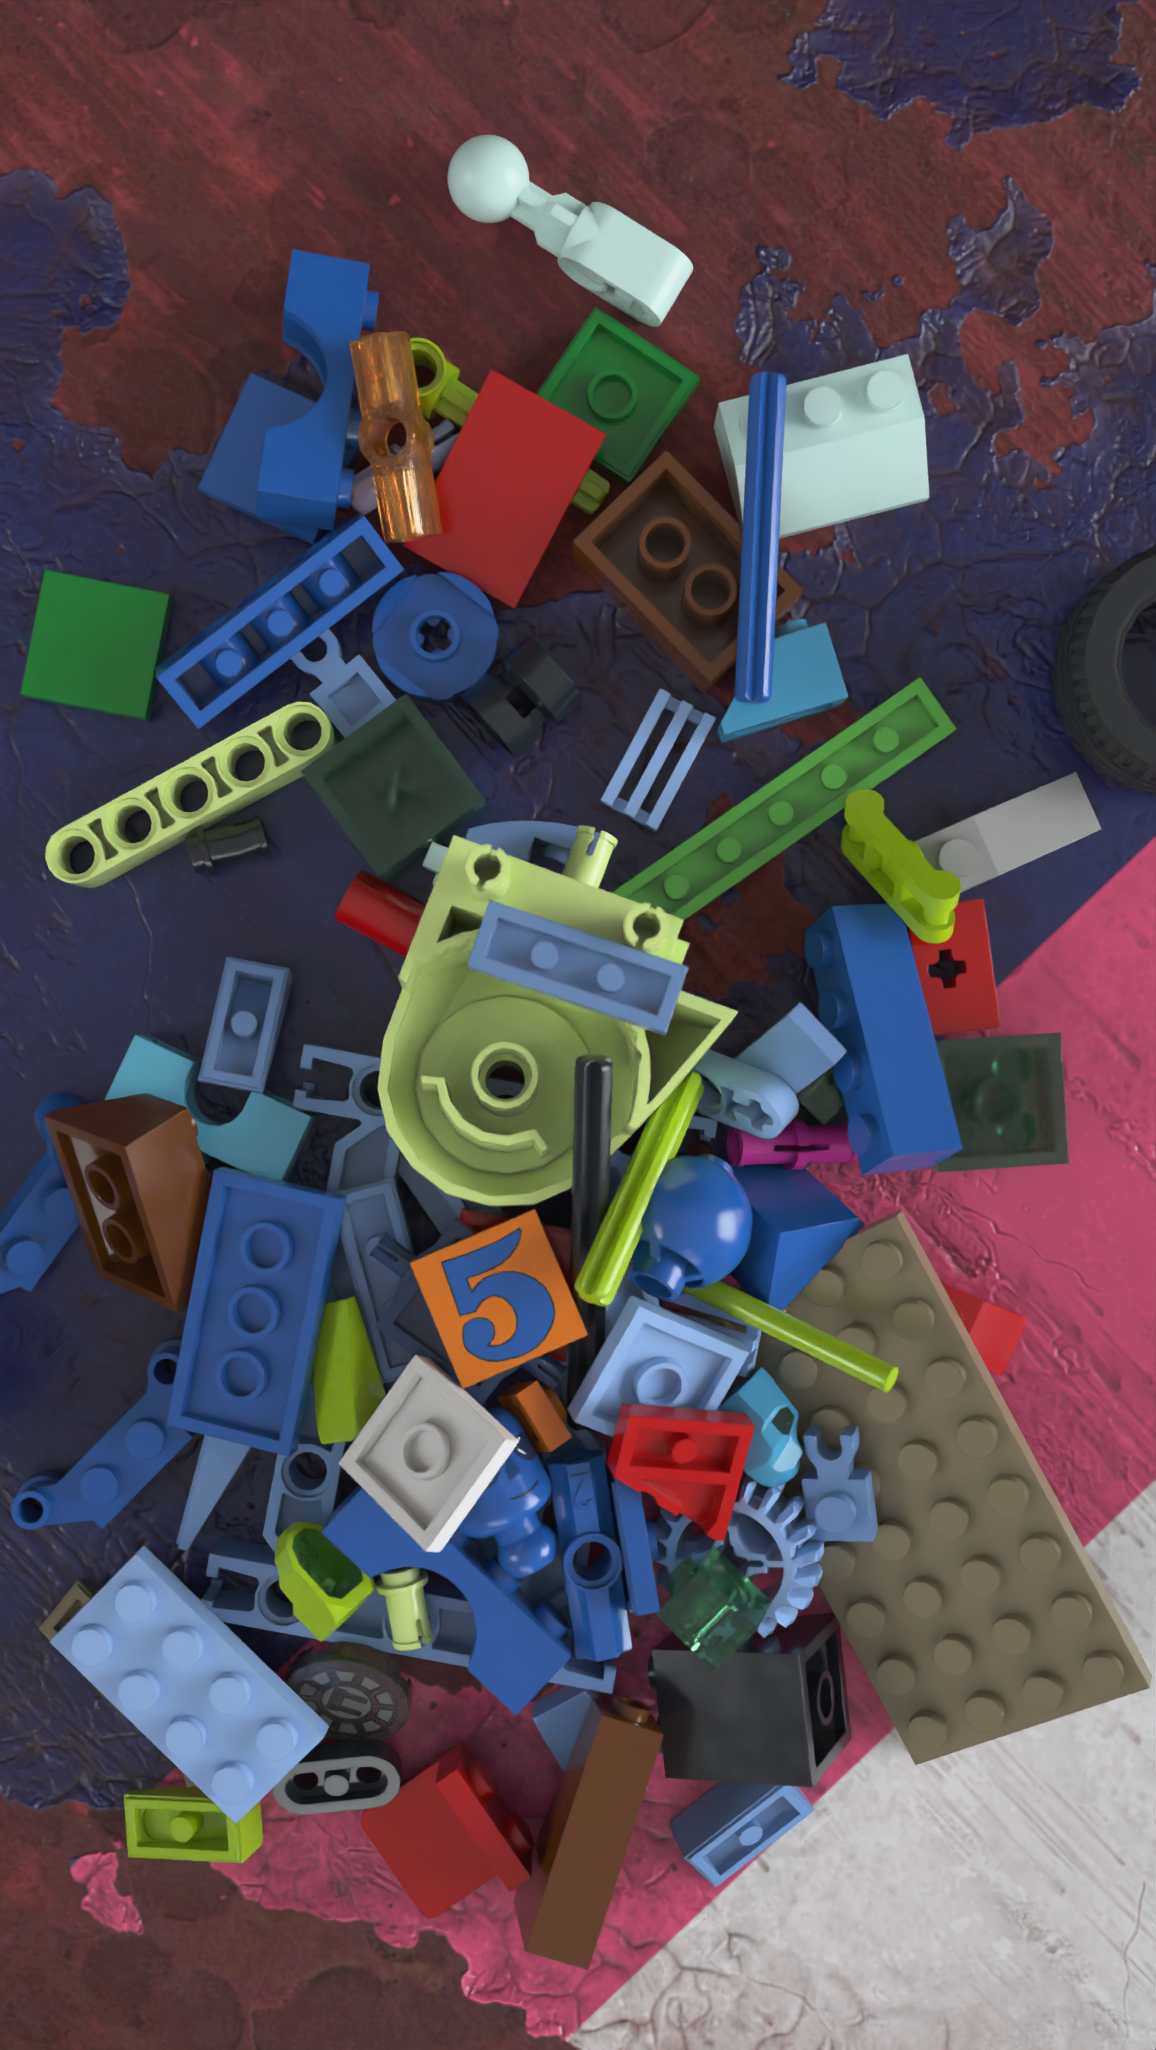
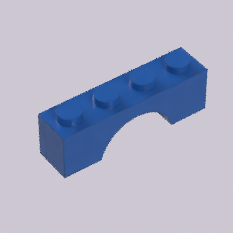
M292 249L283 311L282 341L301 352L312 363L321 378L324 391L316 405L303 417L286 425L266 429L257 485L256 518L334 531L337 507L350 509L355 470L342 468L345 447L358 450L363 410L351 408L353 388L366 390L371 357L370 350L359 348L361 330L374 332L379 292L367 290L370 264Z
M360 1485L328 1517L321 1533L369 1578L394 1568L419 1567L441 1574L460 1589L471 1606L476 1623V1637L471 1648L467 1670L515 1715L529 1703L571 1658V1636L567 1633L571 1627L565 1617L545 1600H542L537 1605L519 1588L523 1584L521 1578L516 1579L507 1575L502 1570L497 1555H494L489 1560L471 1543L474 1538L466 1536L458 1528L441 1552H426Z

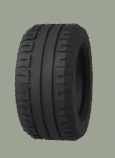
M1152 546L1144 552L1137 553L1128 560H1125L1101 579L1078 602L1075 610L1067 618L1068 623L1063 626L1060 633L1061 638L1055 647L1057 653L1053 656L1055 668L1052 671L1051 679L1054 681V686L1052 687L1053 696H1056L1057 700L1054 702L1055 708L1061 715L1058 717L1062 726L1065 725L1068 740L1072 739L1075 743L1072 746L1076 751H1081L1084 755L1082 758L1087 764L1092 763L1094 765L1093 769L1100 774H1106V778L1111 782L1117 781L1119 786L1127 789L1132 788L1135 792L1141 794L1148 792L1149 796H1156V726L1144 719L1127 696L1120 665L1125 636L1137 616L1142 611L1156 608V546Z

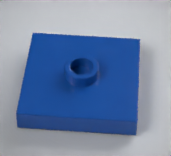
M250 373L198 486L200 492L205 496L256 518L257 485L266 429L296 421L307 414L316 405V402ZM361 423L358 450L345 447L342 468L352 469L368 434L366 425ZM256 518L313 545L319 541L324 530Z
M615 1477L607 1478L616 1541L623 1557L621 1575L626 1608L636 1616L660 1612L652 1560L658 1559V1546L653 1522L651 1519L645 1520L641 1492H637Z

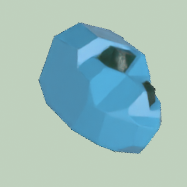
M760 1367L732 1387L726 1393L716 1411L747 1414L755 1428L743 1471L761 1485L774 1487L785 1484L800 1470L803 1441L797 1433L799 1412L777 1386L773 1377Z

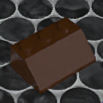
M148 1093L55 1109L46 1114L44 1117L97 1276L175 1312L183 1309L189 1304L212 1184V1176L204 1165L197 1141L198 1127L188 1108Z

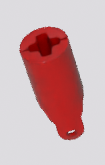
M361 870L346 891L336 912L335 920L406 958L426 904L370 873Z

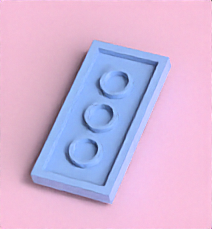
M144 1545L50 1641L80 1673L235 1824L325 1737L329 1725Z

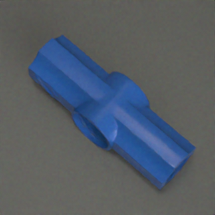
M580 1448L563 1451L556 1456L547 1458L546 1466L552 1486L551 1499L559 1544L558 1556L562 1566L575 1656L577 1659H590L595 1662L618 1658L620 1654L633 1648L621 1575L623 1557L616 1541L604 1454L601 1449L589 1450ZM599 1542L605 1545L603 1555L596 1563L580 1565L573 1561L576 1550L582 1544Z

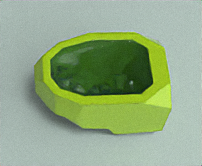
M294 1522L277 1539L274 1561L278 1569L279 1586L293 1603V1615L322 1642L367 1600L376 1589V1584L373 1577L369 1578L321 1533L323 1526L309 1522Z

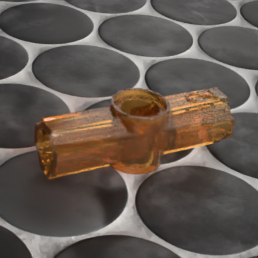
M404 331L378 332L360 336L359 339L349 342L363 418L358 429V444L362 454L371 464L384 543L412 542L441 535L443 531L430 460L434 450V434L430 424L423 418L409 333ZM401 422L406 430V444L398 455L393 456L387 446V436L390 429L395 424Z

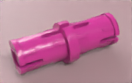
M793 1119L773 1139L759 1138L734 1127L729 1129L727 1135V1154L730 1163L735 1165V1167L754 1164H782L786 1170L803 1169L807 1163H855L858 1160L857 1154L852 1150L848 1140L849 1123L806 1125L801 1119Z

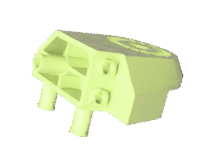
M579 825L562 874L507 855L499 847L496 851L491 849L492 845L489 844L480 845L455 835L452 838L398 977L402 991L383 1038L377 1088L387 1132L412 1168L449 1196L488 1207L532 1206L571 1189L573 1173L575 1065L578 1056L585 1054L605 1055L610 1057L613 1062L611 1156L675 1090L738 1013V1011L681 991L666 1036L468 969L467 963L490 900L679 964L683 963L690 944L677 939L684 921L683 919L665 913L658 906L657 909H653L650 907L651 903L640 904L599 889L612 851L618 843L614 836L605 831H601L593 854L588 855L594 839L595 828ZM499 1067H513L524 1077V1087L514 1098H497L487 1088L488 1077L491 1072Z

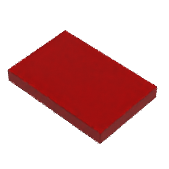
M491 369L403 546L446 571L466 578L480 590L510 607L517 608L608 434Z

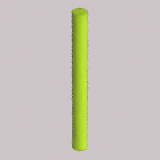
M722 1281L702 1288L683 1287L682 1292L884 1392H888L897 1379L898 1367Z

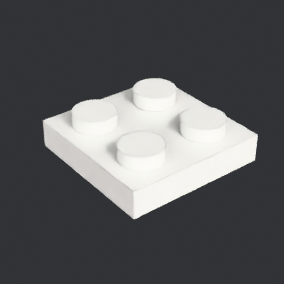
M415 1354L338 1464L426 1552H441L519 1440L429 1357Z

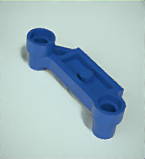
M66 1092L51 1094L44 1098L35 1110V1126L47 1143V1152L0 1215V1294L18 1287L31 1292L80 1224L44 1117L55 1109L82 1105L83 1103L73 1094Z
M182 1336L170 1337L154 1349L147 1368V1393L65 1476L55 1471L43 1470L33 1474L21 1484L11 1505V1516L19 1527L33 1530L42 1526L93 1520L103 1529L196 1434L195 1432L166 1425L175 1375L170 1374L166 1370L164 1361L165 1359H171L178 1363ZM31 1497L40 1501L43 1511L34 1507Z

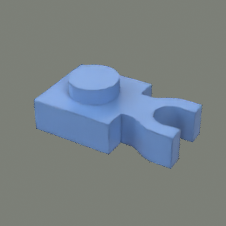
M327 629L319 636L323 643L327 645V653L322 660L311 662L305 658L301 651L292 656L291 660L302 673L321 681L322 684L312 691L310 695L353 747L401 709V706L360 654L345 664L342 660V652L338 640L330 629Z
M809 1426L803 1435L805 1451L816 1469H807L801 1481L806 1520L813 1519L818 1526L815 1534L809 1538V1541L873 1542L878 1533V1523L871 1469H854L853 1458L860 1444L858 1426L844 1427L840 1434L842 1450H832L825 1445L822 1426Z

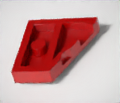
M622 1403L607 1465L616 1479L637 1492L651 1494L656 1503L676 1516L681 1513L700 1525L707 1536L714 1540L724 1541L755 1425L746 1413Z

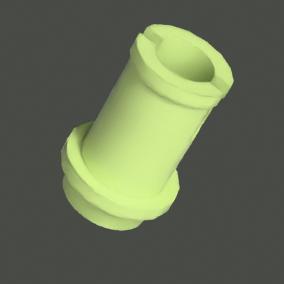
M399 1567L380 1573L381 1578L376 1582V1589L380 1595L385 1596L393 1636V1648L400 1651L421 1648L418 1636H422L423 1644H430L434 1640L435 1635L434 1630L431 1628L423 1588L428 1583L427 1572L419 1567Z

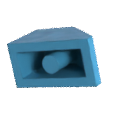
M800 619L775 627L772 696L768 703L756 705L737 702L734 697L717 730L720 744L838 708L845 702L849 696L826 622L808 628L806 619Z

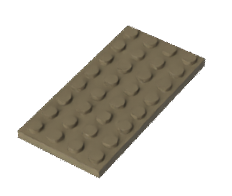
M902 1209L862 1227L856 1234L846 1239L843 1248L819 1270L818 1274L782 1311L898 1367V1376L893 1387L888 1392H884L763 1331L761 1332L754 1370L762 1367L773 1377L777 1386L799 1412L797 1440L803 1453L800 1458V1470L792 1479L785 1483L781 1493L787 1500L793 1496L803 1495L801 1479L807 1469H816L805 1451L803 1435L809 1426H822L823 1441L832 1450H842L840 1434L845 1426H858L860 1444L853 1458L854 1469H871L878 1533L873 1542L822 1541L824 1542V1553L817 1563L822 1566L823 1574L818 1585L915 1765L1150 1688L1152 1674ZM740 1284L733 1286L734 1288L748 1294ZM685 1308L680 1312L681 1314L693 1315L709 1320L713 1324L746 1334L747 1326L690 1308ZM737 1375L728 1391L745 1377ZM805 1504L798 1514L799 1517H806Z

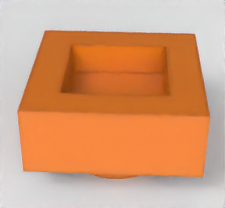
M537 1380L518 1382L497 1396L502 1407L514 1412L521 1420L537 1452H552L572 1438L562 1422L567 1417L564 1406L557 1395L548 1389V1386L544 1385L541 1387Z

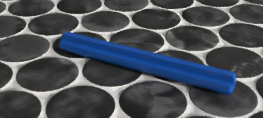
M775 372L755 373L749 384L735 699L737 702L754 705L768 703L772 696L787 382L783 374Z

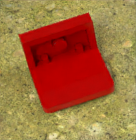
M459 1742L400 1783L397 1795L389 1803L376 1808L364 1809L361 1816V1827L420 1913L427 1918L439 1916L497 1875L508 1891L511 1892L530 1879L532 1873V1850L535 1847V1842L529 1828L516 1812L512 1814L509 1812L498 1796L497 1784L488 1768L479 1759L474 1761L462 1742Z

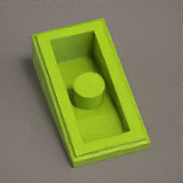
M355 1296L328 1301L325 1306L313 1368L316 1424L321 1444L354 1441L386 1397Z
M184 1786L130 1790L124 1794L128 1857L244 1863L262 1845L263 1831L260 1801L235 1824L197 1786L190 1788Z

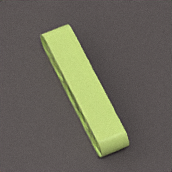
M298 701L286 705L59 829L51 836L46 846L45 859L48 869L56 878L69 884L87 888L104 885L186 840L185 837L197 834V827L203 826L206 829L324 765L333 757L337 749L338 734L336 728L326 714L318 706L310 702ZM306 720L320 723L322 731L318 744L305 751L296 750L292 747L291 733L296 725ZM251 750L261 751L265 759V766L261 775L248 782L240 781L235 772L239 757ZM196 780L204 781L208 789V799L205 805L197 811L185 812L180 803L183 788L190 782ZM147 811L152 822L148 836L140 842L130 843L125 834V824L128 818L135 812ZM89 841L95 852L94 862L86 872L76 874L70 865V853L78 843Z

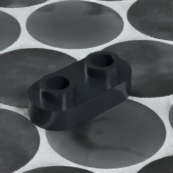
M377 1739L317 1744L272 1788L273 1796L282 1808L299 1815L380 1807L389 1803L399 1791L401 1758L390 1744Z

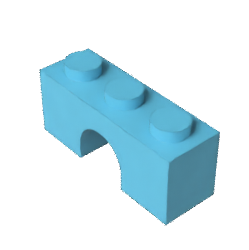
M149 1034L134 1036L105 1100L148 1093L187 1107L198 1127L197 1141L204 1164H209L211 1157H214L234 1166V1170L288 1182L319 1116L318 1113L293 1108L292 1101L264 1089L263 1094L251 1092L242 1112L231 1122L223 1123L212 1120L201 1111L195 1098V1085L200 1073L202 1059Z

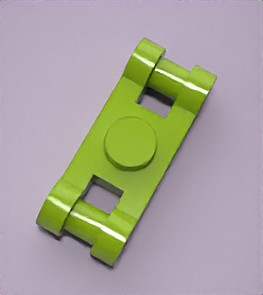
M871 789L852 791L848 794L845 802L844 818L848 824L842 830L841 850L843 854L918 938L934 944L947 941L953 933L955 924V913L952 909L959 902L961 892L959 878L951 872L935 870L930 865L920 847L914 841L907 840L883 814L884 799L878 792Z

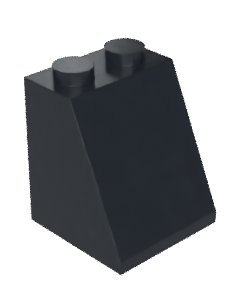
M834 1613L796 1616L794 1622L786 1628L777 1623L773 1633L765 1638L752 1627L748 1637L743 1638L741 1641H738L731 1625H726L723 1632L714 1637L711 1625L675 1629L652 1649L648 1663V1679L651 1688L656 1690L659 1713L657 1723L664 1734L658 1752L663 1754L665 1778L814 1787L852 1739L840 1624Z

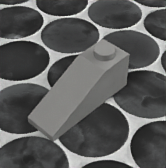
M1074 772L919 839L915 843L920 847L925 859L935 870H945L959 878L961 892L1095 833L1101 830V827L1077 772Z

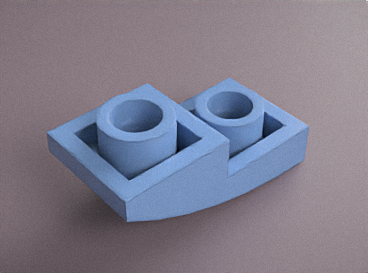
M507 821L469 828L465 839L480 845H492L491 849L496 851L499 847L507 855L526 862L530 861L536 843L546 847L543 854L544 858L565 866L576 838L578 827L542 821ZM594 832V839L588 855L593 854L601 833Z

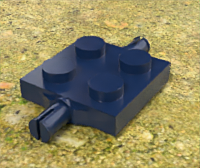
M455 1217L438 1241L422 1251L418 1257L386 1232L369 1255L400 1276L401 1280L398 1283L394 1300L375 1324V1327L412 1355L429 1357L461 1386L410 1262L478 1232ZM545 1353L464 1388V1390L482 1406L499 1382L516 1371L520 1366L548 1386L550 1390L557 1385L558 1378L561 1379L568 1367L561 1364L548 1353Z

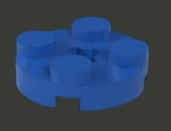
M438 572V574H425L419 577L416 574L400 580L380 600L375 610L372 624V645L380 669L398 690L418 700L433 701L439 704L454 701L457 697L466 693L485 674L490 673L497 658L500 634L489 600L475 584L454 573ZM441 622L448 624L451 628L448 630L447 638L451 645L445 651L436 648L431 653L424 651L422 647L424 646L425 639L420 633L421 628L425 624L433 628L438 627Z

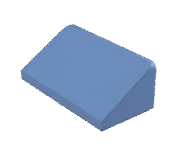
M719 1782L670 1821L669 1828L684 1859L716 1887L810 1815L815 1809L798 1786Z

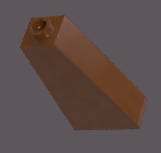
M614 1695L612 1703L595 1697L592 1699L532 1851L531 1878L518 1887L515 1895L514 1906L526 1952L585 1970L589 1969L664 1735L654 1716L649 1715L650 1707L640 1701L621 1695Z

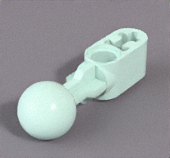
M497 135L473 137L457 149L450 161L447 176L448 188L452 200L463 214L482 223H497L509 217L514 218L534 231L537 245L558 257V265L572 280L639 322L652 327H659L693 271L691 261L678 248L609 205L601 202H592L589 206H586L567 193L552 196L529 181V170L522 153L513 143Z

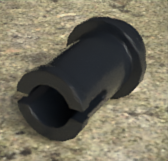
M260 815L209 831H205L204 827L200 826L196 828L197 834L185 837L196 874L208 871L210 876L217 875V868L262 855H271Z

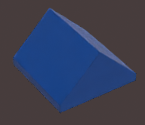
M729 1164L733 1169V1175L741 1183L749 1198L753 1213V1231L750 1245L743 1259L730 1275L750 1296L782 1311L818 1274L819 1270L843 1248L846 1239L856 1234L865 1223L805 1168L786 1170L782 1164H754L741 1167Z

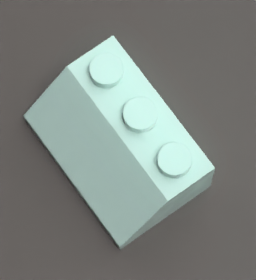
M908 354L786 385L779 539L928 500L929 483L925 418ZM749 395L720 402L714 422V430L738 523L742 528Z

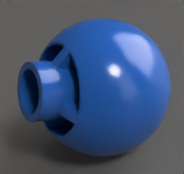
M700 1154L698 1156H675V1158L666 1162L642 1216L643 1232L631 1257L635 1264L629 1273V1278L645 1293L664 1301H676L683 1287L702 1288L726 1277L737 1267L746 1254L753 1231L752 1208L743 1186L733 1175L734 1172L731 1166L724 1160L714 1155Z

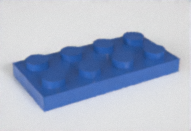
M226 1167L214 1170L166 1425L288 1457L298 1450L347 1196Z

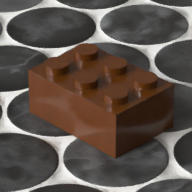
M666 450L573 540V560L704 695L736 665L743 528ZM779 565L777 572L775 626L796 607L804 591Z

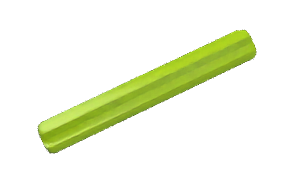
M690 1071L648 1119L575 1282V1289L579 1297L588 1303L606 1307L614 1299L643 1232L642 1216L666 1162L675 1158L704 1092V1085L701 1083L702 1078L694 1071Z

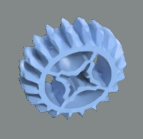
M748 1474L746 1478L741 1477L724 1541L714 1540L705 1533L704 1535H692V1520L681 1513L676 1516L660 1506L662 1516H659L653 1524L656 1539L658 1540V1559L653 1561L663 1564L656 1575V1584L673 1585L675 1587L670 1596V1607L681 1605L685 1602L692 1608L689 1613V1625L700 1621L703 1616L711 1620L713 1637L721 1634L726 1625H731L738 1641L747 1638L752 1627L765 1638L773 1633L777 1623L785 1628L793 1623L798 1614L797 1609L803 1610L809 1606L814 1596L812 1587L819 1584L823 1574L822 1566L817 1561H820L824 1553V1542L809 1541V1538L815 1534L818 1528L816 1521L813 1519L806 1520V1517H799L798 1515L804 1506L803 1495L793 1496L787 1500L781 1494L785 1484L767 1487L758 1483ZM770 1567L783 1568V1578L776 1584L764 1589L752 1590V1582L757 1574L768 1573Z

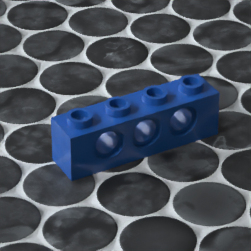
M356 511L334 528V531H330L156 667V678L194 725L200 729L404 569L365 516Z

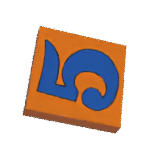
M535 1209L410 1262L462 1389L588 1335Z

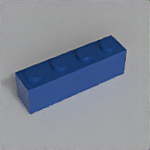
M888 903L831 906L804 931V953L808 965L813 968L820 997L818 1005L820 1021L847 1051L833 1066V1076L837 1087L842 1091L847 1110L850 1146L857 1154L862 1175L932 1168L963 1148L906 924Z

